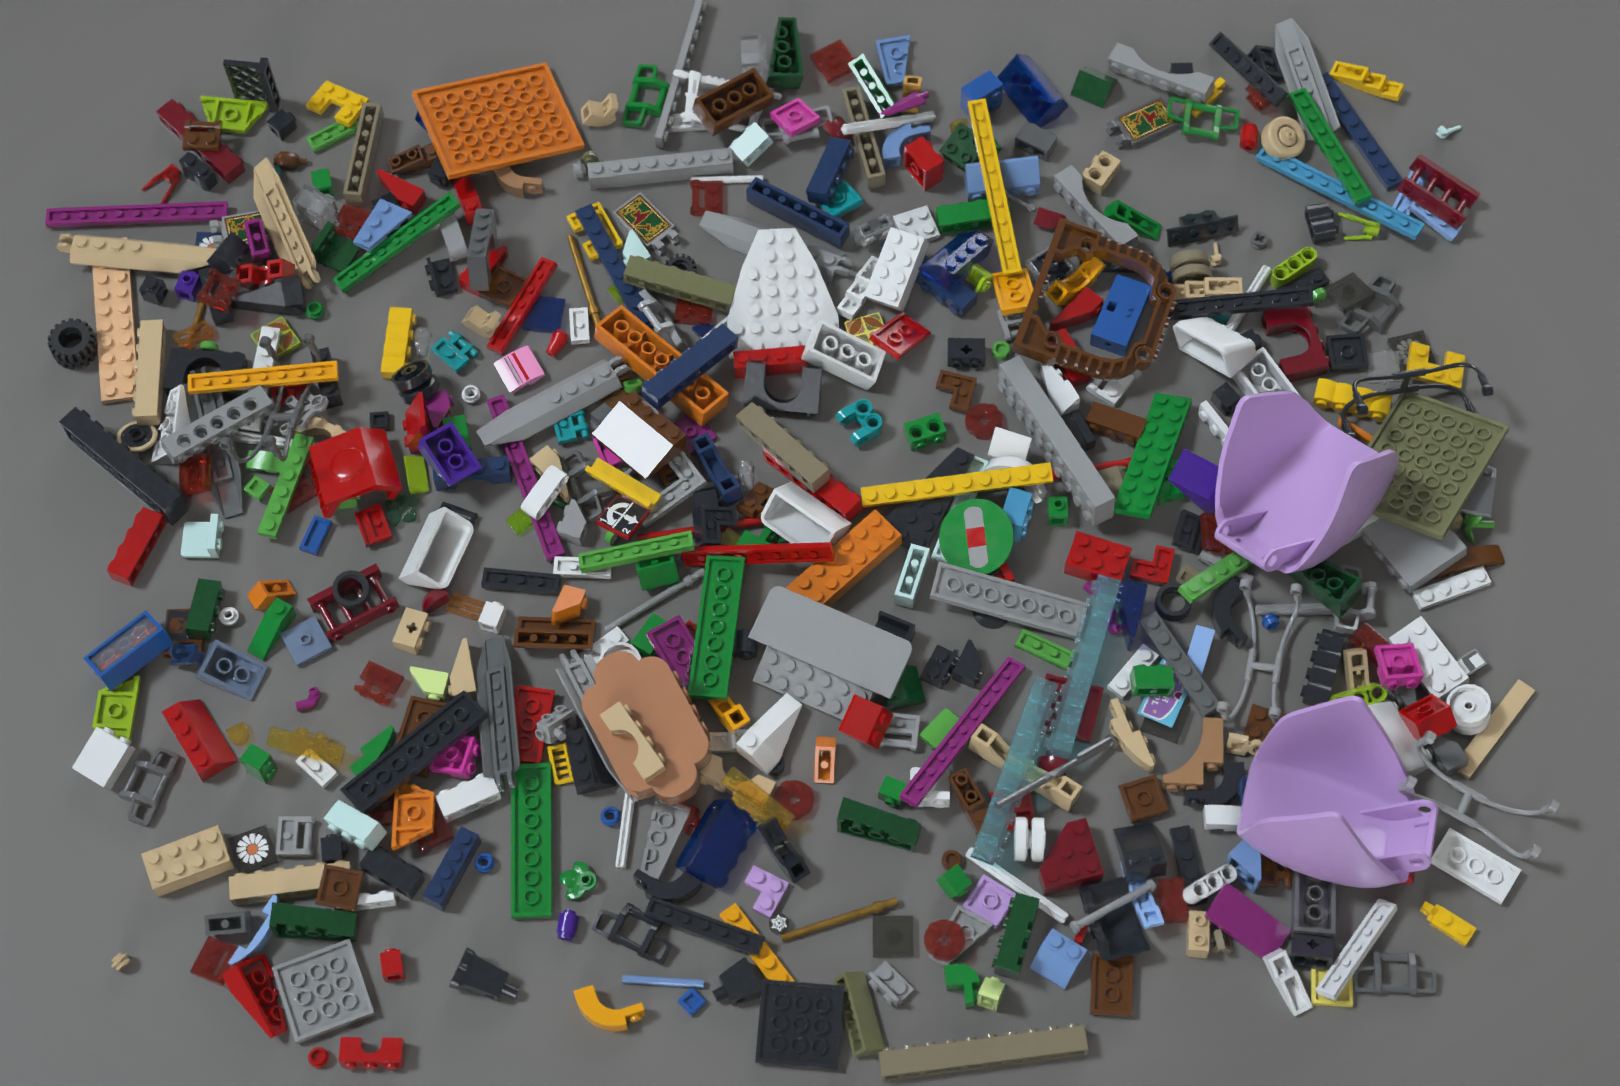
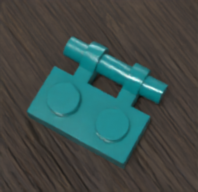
M451 330L448 334L451 337L449 341L443 336L430 350L457 374L470 362L467 355H472L476 358L479 352L472 343L465 341L460 333ZM456 345H460V346L462 347V349L459 350V349H458L457 347H455V346H456Z
M584 409L553 424L559 445L577 441L576 434L578 433L582 434L583 439L590 438V428L585 420L586 413ZM572 419H577L579 425L573 426Z

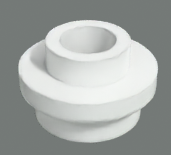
M468 385L463 389L462 398L466 403H475L480 399L481 394L477 387Z
M226 607L220 612L219 619L223 625L232 626L237 623L239 614L235 608ZM232 614L231 617L226 618V615Z

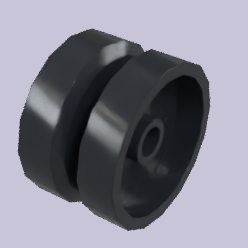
M427 360L410 362L393 374L391 381L395 388L399 390V395L404 404L410 405L419 392H423L424 399L426 400L439 389L440 383L436 376L432 374L433 370Z

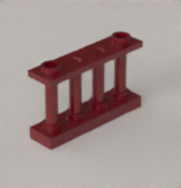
M1419 153L1409 167L1413 171L1410 179L1405 176L1396 190L1458 230L1467 218V216L1462 214L1465 207L1470 209L1481 193ZM1420 176L1429 182L1425 189L1416 183ZM1435 186L1444 191L1441 199L1431 193ZM1450 196L1460 202L1456 209L1447 204Z
M376 563L359 573L365 576L368 584H372L382 604L371 608L369 602L366 601L362 605L365 612L356 617L353 616L349 608L339 605L347 622L337 626L327 609V605L337 602L334 599L333 586L307 598L313 613L320 611L330 629L326 632L330 643L340 641L345 635L386 614H392L399 608L396 597L389 599L378 581L382 575ZM346 579L340 585V595L344 598L350 593H355L358 599L362 594V585L356 579Z

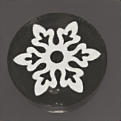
M777 913L770 918L769 928L772 933L780 935L788 931L789 920L787 916Z

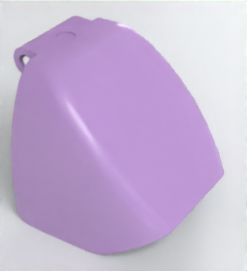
M1277 391L1245 395L1236 405L1220 456L1215 494V518L1218 525L1215 531V539L1266 572L1279 570L1283 573H1294L1312 568L1339 550L1370 518L1393 480L1400 462L1397 452L1390 449L1378 453L1334 427L1295 392Z
M1347 696L1291 712L1280 718L1270 730L1250 765L1236 832L1253 849L1296 872L1345 886L1379 888L1405 882L1408 880L1409 872L1425 870L1430 866L1439 808L1437 804L1430 800H1417L1399 793L1398 787L1406 780L1408 774L1393 743L1366 702L1357 696ZM1406 789V791L1415 793L1414 789ZM1425 806L1430 808L1431 811L1422 812L1419 810V807Z

